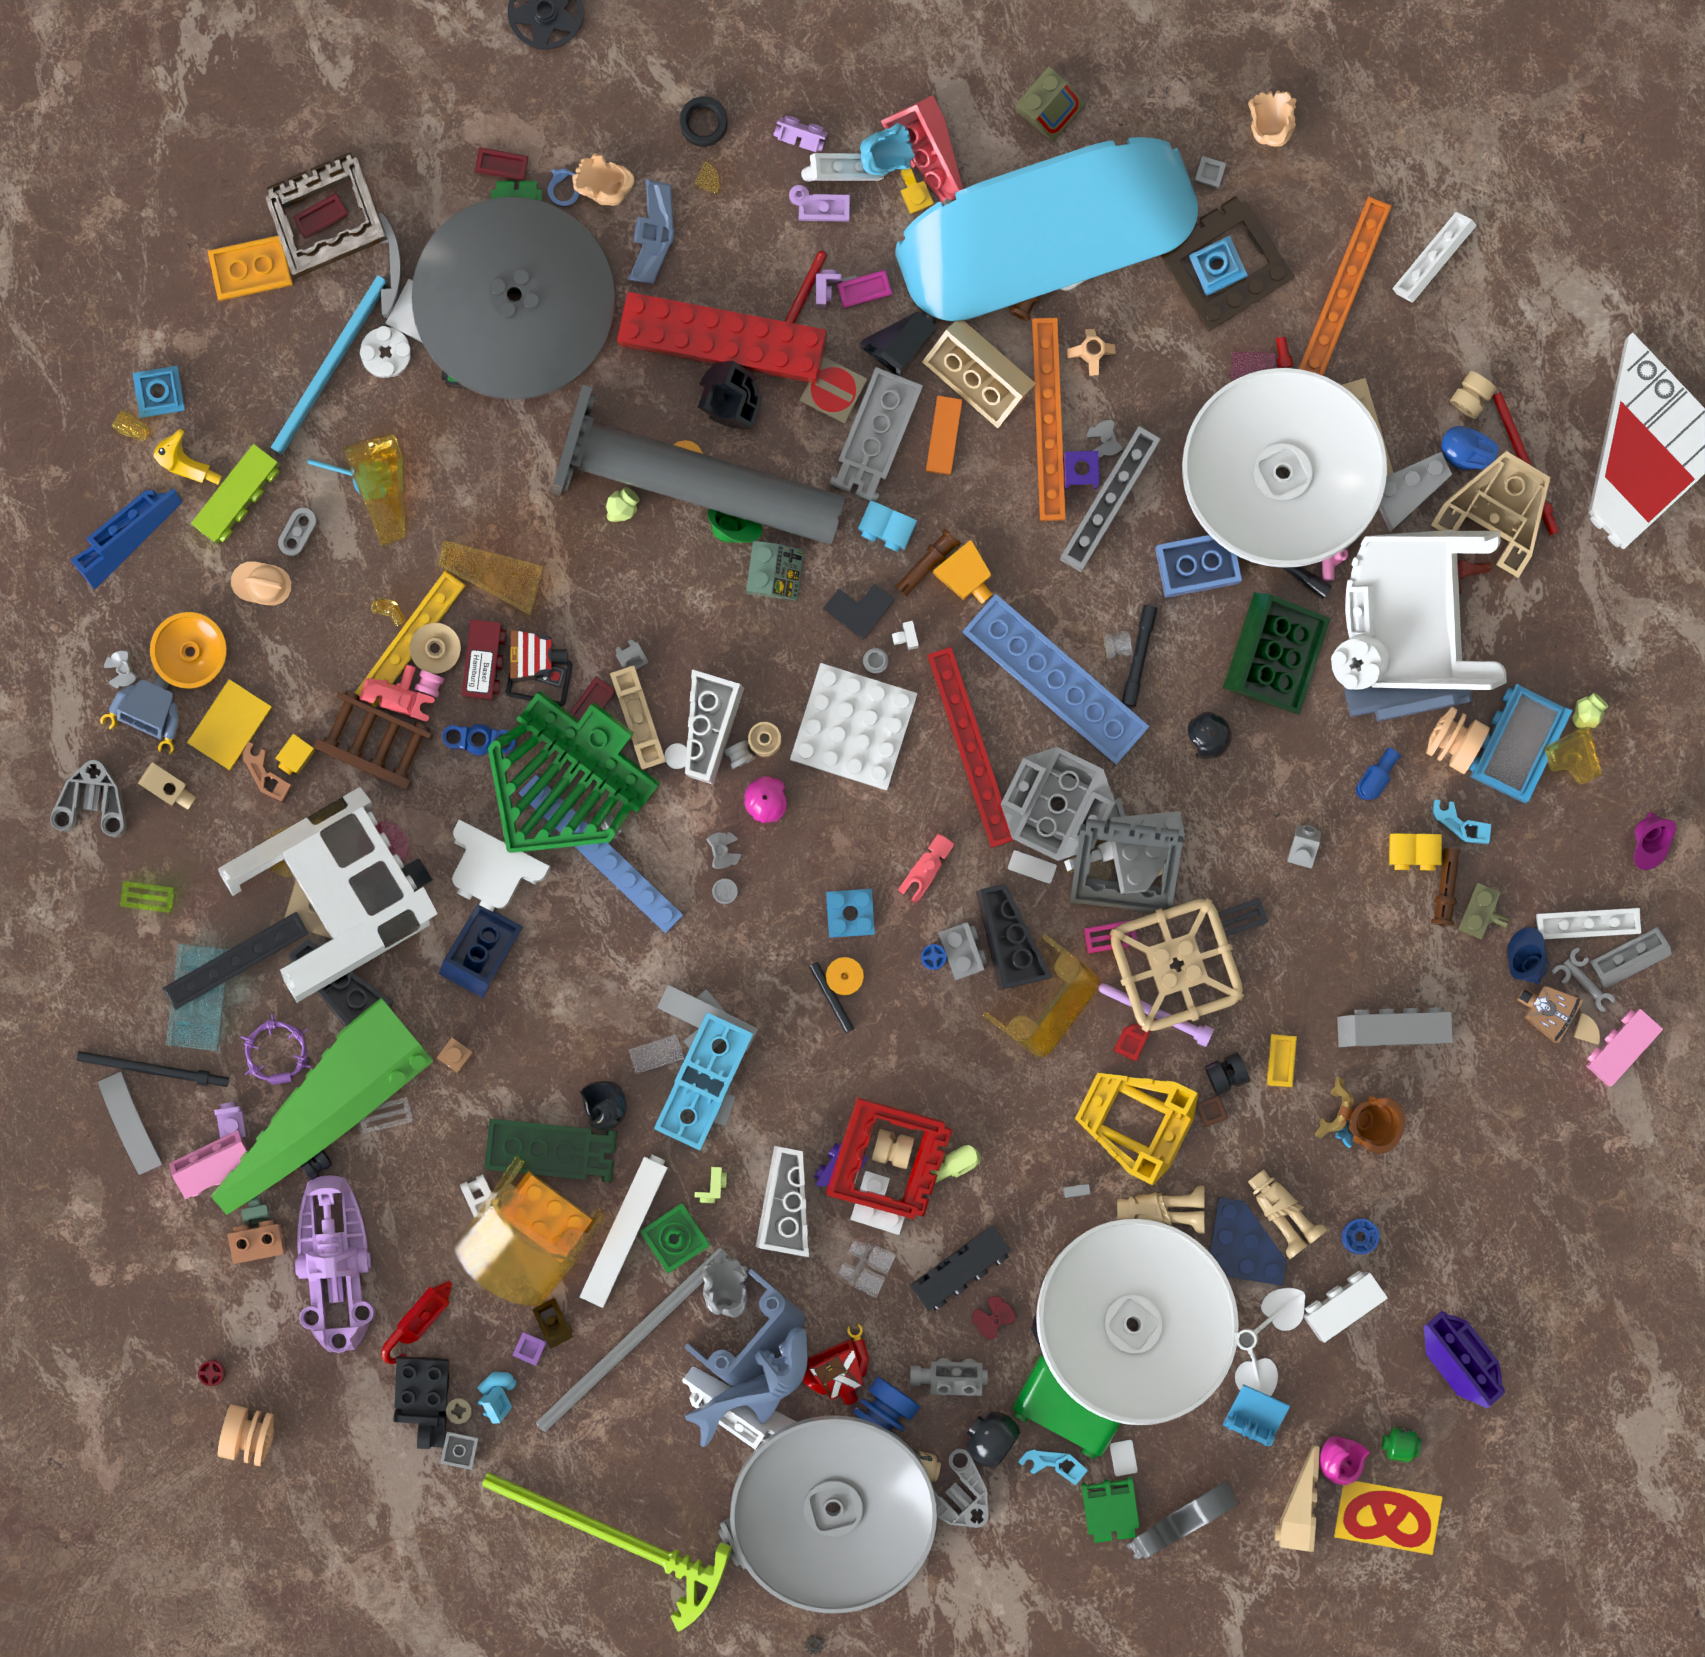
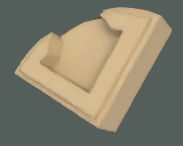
M1580 1013L1573 1037L1599 1045L1600 1033L1596 1023L1588 1015Z

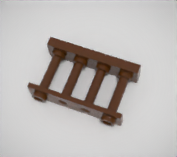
M347 690L345 695L338 692L336 697L344 701L328 738L325 737L323 741L317 738L313 748L408 791L412 781L407 779L408 768L422 738L425 737L432 740L433 735L428 732L430 728L418 722H415L413 726L359 701L360 696ZM353 706L367 711V714L351 748L348 747L347 751L338 748L339 743L337 740ZM376 716L389 721L390 724L375 757L371 758L369 762L360 758L362 755L360 751ZM399 727H403L414 733L398 768H394L393 772L384 769L385 763L383 762Z

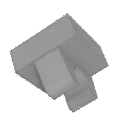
M629 640L630 647L623 651L620 647L616 648V657L623 669L634 665L637 670L649 663L638 642L635 643L633 640Z

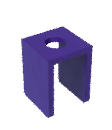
M1098 451L1065 452L1063 456L1064 490H1068L1070 485L1093 484V489H1097L1099 485ZM1078 461H1086L1089 464L1090 469L1087 474L1079 475L1076 473L1074 467Z

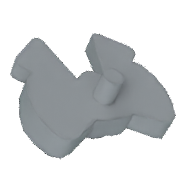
M1112 420L1102 421L1095 428L1091 426L1088 430L1087 438L1101 437L1103 444L1092 450L1098 451L1099 458H1102L1103 455L1115 456L1123 449L1116 441L1113 432L1115 423Z
M117 651L111 657L106 658L104 668L117 667L116 672L119 675L109 681V684L117 689L121 688V686L135 684L139 679L131 667L130 651Z
M718 832L707 837L706 840L712 847L714 856L713 868L723 869L738 863L741 854L727 853L728 847L726 846L736 841L737 837L730 832L726 834Z

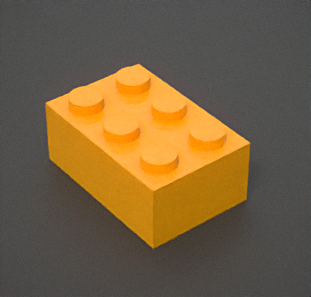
M530 1171L526 1173L498 1210L502 1218L561 1261L592 1222L590 1215Z

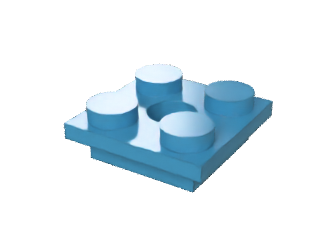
M1230 236L1188 255L1207 296L1248 276ZM1221 259L1224 261L1221 269H1211L1212 263L1215 260Z
M178 366L132 373L140 418L185 411ZM156 385L165 387V393L160 398L152 396V389Z
M872 889L826 892L829 938L875 935ZM853 906L857 909L858 916L855 920L849 921L844 918L843 911L846 907Z

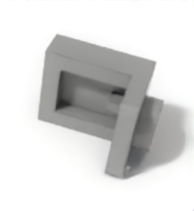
M1297 825L1287 862L1312 868L1320 844L1321 831L1310 825Z

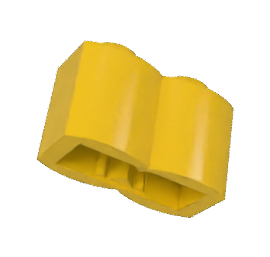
M1389 834V865H1395L1394 870H1410V865H1420V870H1435V866L1441 865L1442 834Z

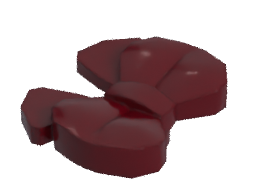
M993 1296L988 1298L989 1306L993 1311V1314L990 1316L979 1309H975L972 1315L973 1324L977 1323L979 1332L988 1339L996 1338L998 1327L1002 1324H1012L1015 1321L1016 1316L1013 1309L1007 1303L1002 1302L1003 1298Z

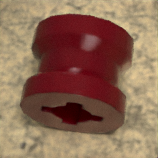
M206 1361L198 1369V1378L206 1386L218 1385L225 1378V1367L219 1361Z

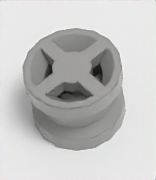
M747 740L724 750L725 755L730 757L732 761V769L741 767L755 759L754 754L748 750L749 744Z

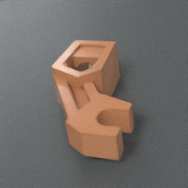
M248 742L243 751V762L246 763L260 792L284 803L293 786L271 772L267 773L264 768L267 751L261 749L259 755L253 756L251 750L254 744ZM267 778L278 781L272 793L266 788Z

